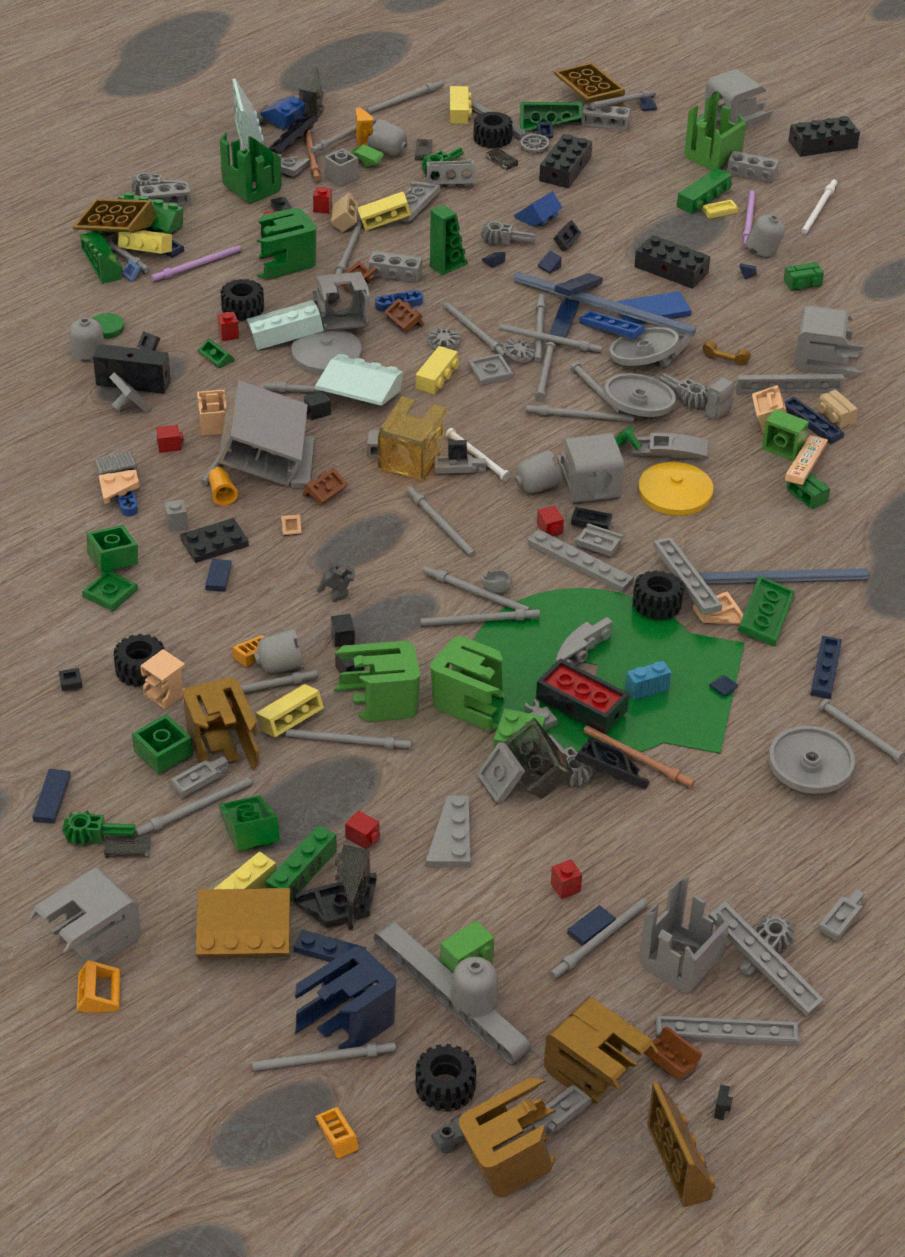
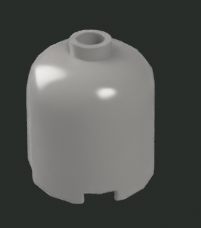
M379 119L372 127L374 130L372 136H368V146L391 157L398 156L402 151H405L407 148V135L405 131L386 120Z
M762 215L758 217L746 239L747 247L750 250L753 248L758 251L757 254L760 256L772 257L774 253L776 254L785 233L783 222L776 215Z
M85 317L74 321L70 326L71 356L79 362H83L82 359H90V362H93V355L98 345L105 344L101 324L93 318Z
M546 450L521 461L517 465L516 476L514 477L517 486H521L527 493L534 494L560 485L559 482H562V474L559 465L555 466L552 460L555 458L553 453Z
M295 628L263 637L257 645L258 652L254 654L257 665L261 664L263 670L267 673L276 674L304 668Z
M468 957L460 961L454 969L451 1002L459 1013L461 1011L468 1013L473 1018L483 1017L492 1012V1008L498 1000V977L496 969L491 962L481 957Z

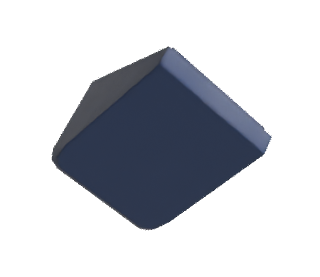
M549 251L539 262L538 267L550 274L561 268L562 258L556 253Z
M494 252L482 258V261L492 268L505 262V252Z

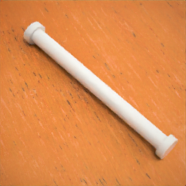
M449 428L446 431L445 435L448 439L465 440L453 428ZM467 442V451L476 458H486V466L498 474L502 481H507L510 478L511 473L508 470H503Z

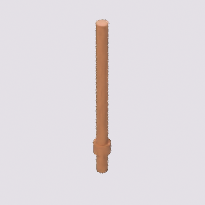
M308 130L304 134L311 163L310 170L314 180L319 181L320 167L317 165L315 153L310 152L313 142L310 130Z
M588 725L585 726L583 733L626 752L628 756L667 775L668 779L674 782L679 781L690 788L694 786L695 780L682 774V771L677 768H670Z

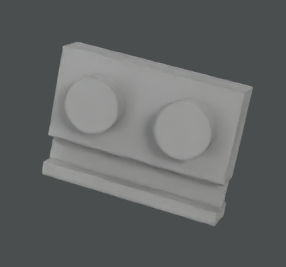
M588 523L587 527L583 529L577 538L576 545L612 557L619 543L622 542L623 535Z

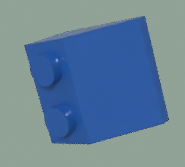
M290 96L278 100L262 111L260 115L284 131L293 125L295 120L303 118L306 103L295 96Z
M552 191L516 213L514 217L532 227L537 224L541 226L548 222V217L552 219L559 215L557 211L563 207Z

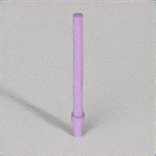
M753 190L749 192L745 231L742 235L745 248H748L746 239L752 228L755 191Z
M238 245L171 269L169 267L162 269V272L151 275V280L154 282L162 278H171L174 274L241 252V247Z

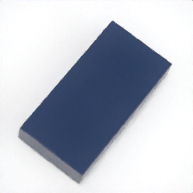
M212 559L205 584L206 590H226L232 566L231 560Z
M599 905L569 927L567 934L583 946L615 921L616 918Z

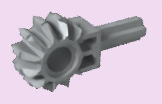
M142 172L132 176L131 188L138 195L140 194L139 186L184 181L162 180L161 174Z
M488 221L483 224L481 230L482 239H484L485 243H489V245L494 244L496 246L500 244L510 246L511 240L530 243L535 241L534 233L513 231L512 224L501 223V221Z
M666 373L661 375L659 380L676 390V398L683 402V406H688L689 409H703L708 402L707 385H703L702 382L696 383L689 378L680 382Z
M546 734L541 739V742L555 757V768L558 770L557 775L563 781V784L569 783L571 788L573 785L581 787L582 783L588 784L589 779L593 776L592 767L575 760L578 753L572 746L564 749L552 735Z
M771 914L770 918L763 916L761 923L757 924V933L778 953L781 951V948L788 950L789 945L794 942L795 928L791 925L790 919L783 920L782 914L779 917H774ZM746 958L740 966V971L745 976H750L757 967Z

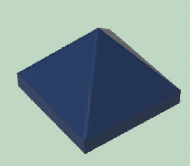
M648 96L639 101L642 111L657 110L656 103L651 97Z
M538 122V134L547 138L554 137L552 122Z
M742 263L739 265L745 280L757 274L756 266Z
M721 675L710 683L709 686L725 697L735 690L738 684L725 675Z

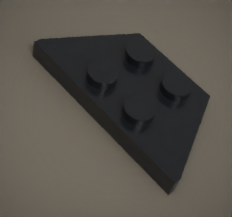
M591 737L575 757L576 761L591 766L598 772L610 774L617 780L622 779L643 789H646L650 783L647 778H642L638 775L640 769L632 762L626 752Z
M374 872L294 893L293 900L326 928L369 917L377 874Z

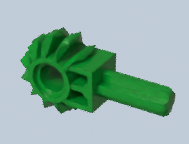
M458 147L449 153L440 150L437 153L428 154V156H424L422 171L427 175V162L453 161L463 155L464 151L461 147ZM432 172L431 176H439V173Z
M78 810L77 814L70 813L69 818L64 819L62 831L68 843H72L74 846L82 844L84 847L85 843L88 842L91 844L103 843L104 835L134 836L136 826L135 824L105 823L104 815L90 814L88 810L81 813Z

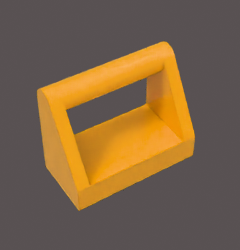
M356 108L358 147L363 144L368 146V136H372L373 117L362 108Z
M87 960L78 973L76 1011L84 1013L118 1011L120 1008L121 970ZM96 978H111L110 1000L95 996Z

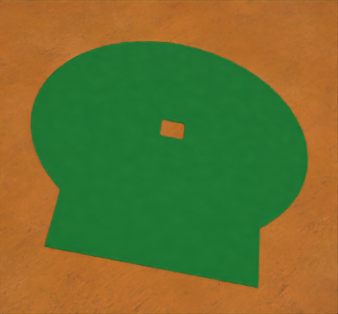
M592 588L551 590L520 599L516 602L530 607V610L539 609L540 617L524 618V621H516V619L487 621L473 639V641L499 650L503 659L501 663L502 686L505 699L503 700L492 695V703L489 704L497 708L490 717L493 718V723L499 725L505 708L527 713L525 711V703L527 702L529 706L533 707V699H536L537 681L556 663V658L562 644L572 632L585 622L593 626L608 617L612 620L611 636L607 640H603L595 645L594 648L589 649L588 658L582 663L597 665L596 677L627 692L625 689L626 672L637 667L651 665L655 662L664 661L671 670L669 691L658 692V694L632 700L629 695L628 711L605 735L639 752L666 743L714 753H721L734 690L724 697L711 688L709 684L721 675H725L736 683L744 642L690 633L675 618L668 617L665 620L647 618V616H642L639 614L640 612L635 610L632 604L633 596ZM505 607L499 612H511L515 610L509 607ZM537 700L540 708L547 707L557 719V725L545 730L544 736L546 734L552 735L564 749L572 746L578 753L591 737L583 733L586 725ZM541 743V746H540V749H539V750H542V751H544V752L551 753V752Z

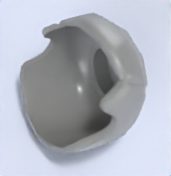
M488 570L485 577L481 574L484 589L495 594L505 592L512 584V578L505 570H495L492 572Z

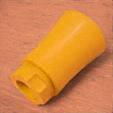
M215 467L213 470H210L209 483L214 503L220 506L232 504L238 497V490L230 480L228 473L222 467Z

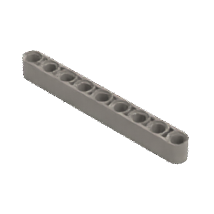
M391 922L374 934L373 937L376 945L508 1064L513 1065L531 1051V1045L527 1038L493 1008L491 1013L475 1018L471 1017L468 1013L457 1012L451 1002L453 973L398 924Z

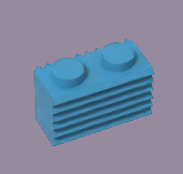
M664 661L655 662L644 667H637L626 672L625 689L632 700L658 694V692L661 693L662 691L665 692L666 690L669 691L671 670Z

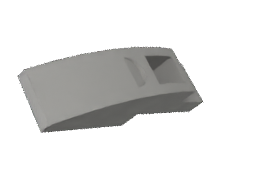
M651 433L650 437H636L642 447L638 450H635L633 447L634 457L708 458L709 441L682 434Z
M606 617L593 626L588 622L582 624L562 644L556 662L560 658L573 665L584 662L588 658L589 649L594 648L595 645L603 640H607L611 636L612 620Z

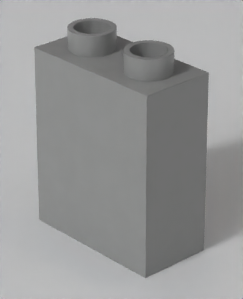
M238 380L225 410L218 463L289 486L302 461L308 404Z

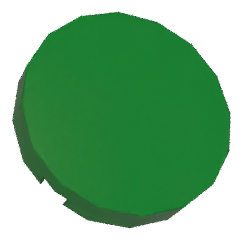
M102 313L93 317V319L101 324L104 338L116 337L120 334V331L124 330V321L117 314Z

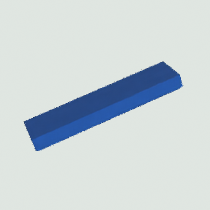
M590 310L579 318L580 324L636 339L645 332V326Z

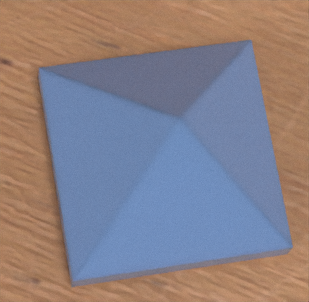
M130 259L122 274L133 282L138 276L141 267Z

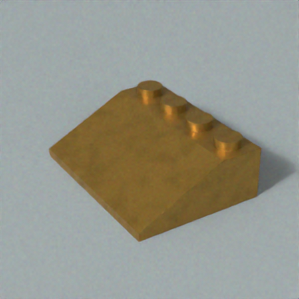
M592 62L554 71V75L587 102L592 103L625 95V89ZM623 102V103H619V104L609 105V106H617V107H620V106H623L624 102Z
M95 199L74 224L73 230L132 232L150 227L157 218L151 200Z
M290 888L198 890L197 958L290 957Z
M654 1082L652 1084L647 1127L680 1202L684 1208L709 1201L712 1198L713 1189H715V1181L713 1176L707 1173L704 1156L702 1153L699 1154L696 1149V1140L693 1133H689L687 1129L686 1117L683 1113H680L676 1103L658 1082Z

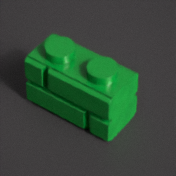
M817 262L785 267L783 279L790 291L822 285L824 271Z
M812 473L808 475L803 485L787 482L786 489L812 510L819 507V505L827 503L829 499L830 488L826 483L818 480Z

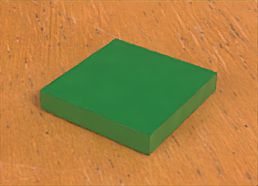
M106 571L82 591V597L113 612L138 590V585L111 571Z

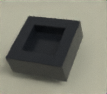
M143 331L137 347L156 351L161 338Z
M448 440L449 459H467V440Z
M79 668L59 671L62 691L83 688Z
M720 1084L714 1114L715 1119L724 1120L725 1111L730 1112L733 1097L728 1096L730 1086Z

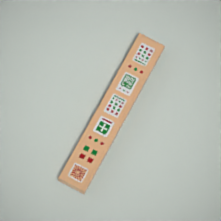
M810 435L787 471L785 480L803 485L827 446L828 439Z

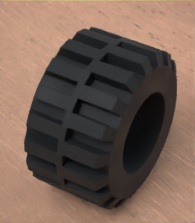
M486 112L477 115L474 119V141L486 148H501L508 145L512 140L513 122L511 118L501 112Z
M238 279L223 285L220 291L223 313L234 312L239 321L262 314L264 311V291L259 283L249 279Z
M656 570L640 574L635 581L632 599L635 610L640 612L639 614L642 616L645 615L650 619L665 620L668 617L673 618L681 610L684 594L683 582L679 581L677 576L665 573V571L660 572Z
M131 635L129 638L122 639V642H118L116 648H114L115 672L117 678L122 683L126 682L128 686L134 685V687L143 686L146 683L145 679L148 678V676H142L141 665L161 650H165V647L161 641H158V638L151 637V635Z
M439 1044L436 1045L435 1049L430 1047L427 1049V1053L420 1055V1060H417L415 1086L419 1099L422 1102L426 1101V1106H435V1110L438 1111L441 1108L445 1109V1111H451V1108L457 1110L461 1108V1104L466 1105L469 1103V1099L473 1098L476 1089V1065H474L475 1060L473 1057H469V1052L466 1050L461 1051L459 1046L454 1048L451 1047V1044H446V1046L442 1047ZM448 1074L456 1078L453 1080L444 1081L436 1077L439 1075Z

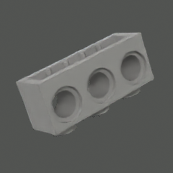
M585 103L582 112V126L627 131L630 108L604 106L592 109L590 103Z
M733 151L728 160L727 172L740 177L773 183L778 173L779 160Z
M474 160L427 162V183L446 184L447 186H455L456 184L472 185V183H475ZM468 170L471 172V175L466 177L462 173ZM453 171L455 175L448 177L447 172ZM438 172L439 176L434 178L431 176V173Z
M188 181L139 186L140 196H147L152 200L160 199L168 204L176 203L180 207L191 206Z
M373 251L369 260V270L373 267L376 268L375 277L418 283L422 273V257Z

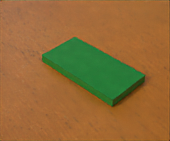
M759 575L737 631L775 646L795 591Z

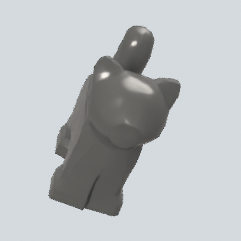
M334 561L329 566V569L324 572L323 578L316 589L317 592L321 593L325 590L326 586L332 588V601L348 596L349 590L347 587L355 579L353 568L347 567L344 572H340L337 570L340 564Z

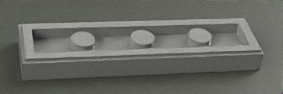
M304 436L302 461L291 480V488H305V485L311 480L314 436Z

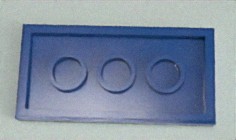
M680 291L616 301L669 319L691 315V309ZM621 315V317L625 321H629L636 324L647 323L641 320Z

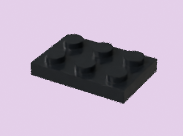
M234 518L180 534L182 543L195 563L249 546V540Z

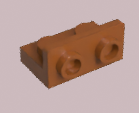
M397 299L384 311L385 315L405 332L409 331L416 323L421 327L424 325L421 319L423 316L419 311H413V308L407 301L404 303Z
M334 468L328 472L325 470L317 477L318 479L315 481L312 479L305 485L306 489L303 492V496L306 497L310 494L321 506L345 489L348 483Z

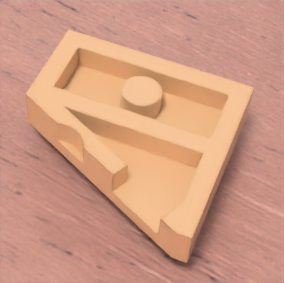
M136 470L99 475L104 504L109 503V498L117 494L121 497L127 492L139 488Z
M728 592L716 595L722 604V611L703 615L694 603L693 610L702 623L739 625L743 616L742 611Z

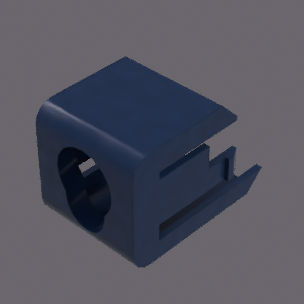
M363 947L351 948L296 984V999L321 983L322 987L317 991L319 995L317 998L297 1010L295 1034L352 997L354 1000L341 1007L339 1014L317 1027V1030L324 1037H330L332 1033L342 1027L349 1034V1039L338 1046L339 1049L360 1047L394 1024L396 978Z

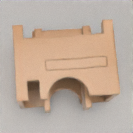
M778 385L752 394L756 415L764 433L766 419L775 409L787 413L786 405Z
M225 390L197 392L201 435L222 434L227 406Z
M164 649L141 665V674L144 677L148 676L145 679L146 683L143 685L144 695L164 709H167L182 698L185 688H183L181 669L185 667V663Z

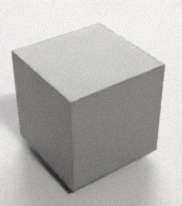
M343 148L324 157L325 178L340 187L358 179V157Z

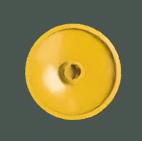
M664 462L651 466L643 472L639 479L638 492L641 500L651 509L667 515L684 516L697 513L709 505L713 496V483L704 471L693 465L681 462Z

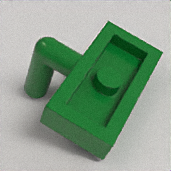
M632 425L614 437L619 449L621 448V443L625 444L630 441L635 450L642 447L633 434L636 430Z

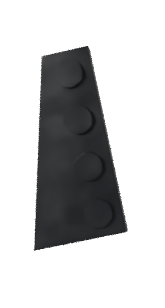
M315 115L295 120V125H291L288 131L280 136L281 138L276 140L269 149L276 154H282L285 151L284 148L293 145L295 139L304 135L303 132L313 128V124L318 119Z

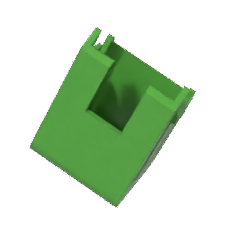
M720 92L706 99L704 119L698 123V105L688 112L685 156L689 160L710 170L721 168L727 164L732 152H742L746 123L740 114L738 115L737 125L730 122L731 110L725 106H722L720 130L716 129Z
M454 637L430 663L434 708L488 731L496 730L499 725L493 723V718L490 716L495 713L497 708L489 704L492 703V695L503 700L505 699L502 686L501 663L503 659L500 651L466 637Z
M395 641L345 645L335 652V655H340V660L353 659L355 667L370 666L369 670L342 672L339 675V685L334 688V691L366 689L365 693L352 694L355 704L362 705V703H365V712H358L359 717L368 722L408 719L418 714L420 670L415 648L411 642Z

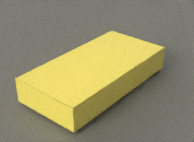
M732 200L707 204L702 207V211L709 219L738 213L739 209Z

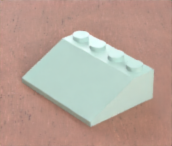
M232 79L234 119L242 150L245 148L249 149L248 136L264 144L257 112L253 110L251 102L237 80Z
M313 300L246 319L257 350L324 331L319 310Z
M338 354L330 360L316 383L315 389L382 406L401 392L403 371L398 370L396 367H384L380 363H367L364 359H351L347 355Z

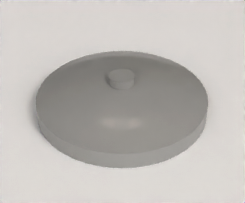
M664 327L645 328V332L636 339L621 336L610 346L611 359L618 364L626 366H639L660 361L678 349L680 345L679 336L676 331Z
M343 329L322 331L295 339L291 348L292 359L301 369L313 374L322 375L330 360L338 354L347 355L351 359L361 358V343L355 335Z
M625 373L615 375L606 381L604 396L612 406L636 416L657 417L665 415L674 408L676 400L674 391L667 384L642 374Z
M797 726L781 732L773 740L769 751V765L773 774L788 787L805 793L821 794L835 791L850 780L855 766V756L847 741L835 732L817 726Z

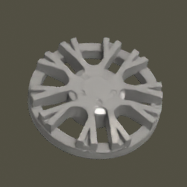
M540 134L526 135L520 141L521 149L526 153L529 151L532 154H537V152L541 154L544 150L549 149V139Z
M438 327V330H431L430 334H428V344L434 349H437L438 346H447L444 348L452 350L460 344V334L458 335L457 330H450V327H446V329Z
M510 338L503 345V351L513 360L530 362L535 356V349L531 348L532 345L530 343L525 344V340L517 341L515 338Z

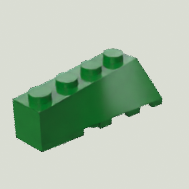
M520 102V128L525 132L537 129L538 122H552L553 125L564 122H581L582 102Z
M125 192L118 197V199L151 200L157 218L151 225L155 231L161 229L163 233L170 234L183 226L184 207H180L176 203L168 204L160 199L152 200L147 196H136L132 192Z
M444 204L430 210V267L442 276L468 264L464 256L466 254L465 249L461 243L463 241L462 236L459 234L460 227L457 213Z
M100 231L80 234L81 249L101 283L121 280L122 265L120 262L118 263L116 254L112 253L111 246L107 245L105 236H102Z

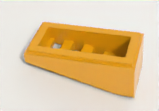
M261 635L232 648L233 659L246 668L256 662L254 654L258 652L256 646L264 636Z
M338 1107L315 1116L336 1158L339 1159L359 1149L357 1136ZM334 1119H338V1120H336V1121H334V1122H331V1123H329V1124H326V1123H328V1122H330V1121H332V1120H334Z

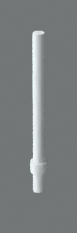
M833 179L824 189V194L801 230L802 234H807L829 196L834 193L837 180Z

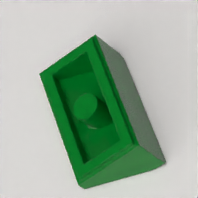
M210 338L197 350L218 368L235 360L226 350Z

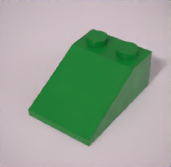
M260 795L218 804L231 841L237 850L247 851L251 850L254 846H270L274 842L280 841L277 815Z

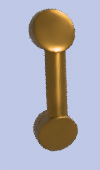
M706 341L702 347L707 357L712 358L715 356L731 360L737 365L746 364L751 357L750 352L746 349H740L737 354L717 350V345L713 341Z

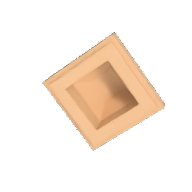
M300 514L281 516L283 535L302 534Z

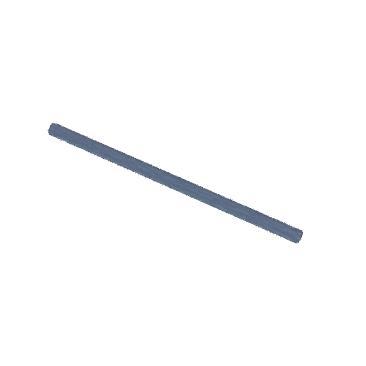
M520 272L514 274V281L653 325L669 328L682 334L694 336L696 333V327L582 291L566 296L554 291L556 283Z
M867 568L698 572L706 584L756 583L759 575L773 582L867 580L869 576Z

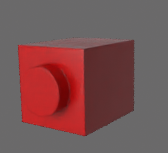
M316 187L313 194V212L329 214L332 207V188Z
M225 312L217 314L218 332L221 340L239 339L238 320L235 313Z
M178 425L156 427L159 453L181 450V443H184L183 432H179Z
M555 505L537 510V525L541 531L551 536L563 534L564 518Z
M358 810L345 823V838L367 850L380 838L379 821Z
M572 859L552 866L551 885L561 899L581 892L582 873Z

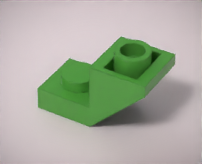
M365 144L350 152L358 157V160H361L366 168L371 165L375 167L384 156L383 152Z

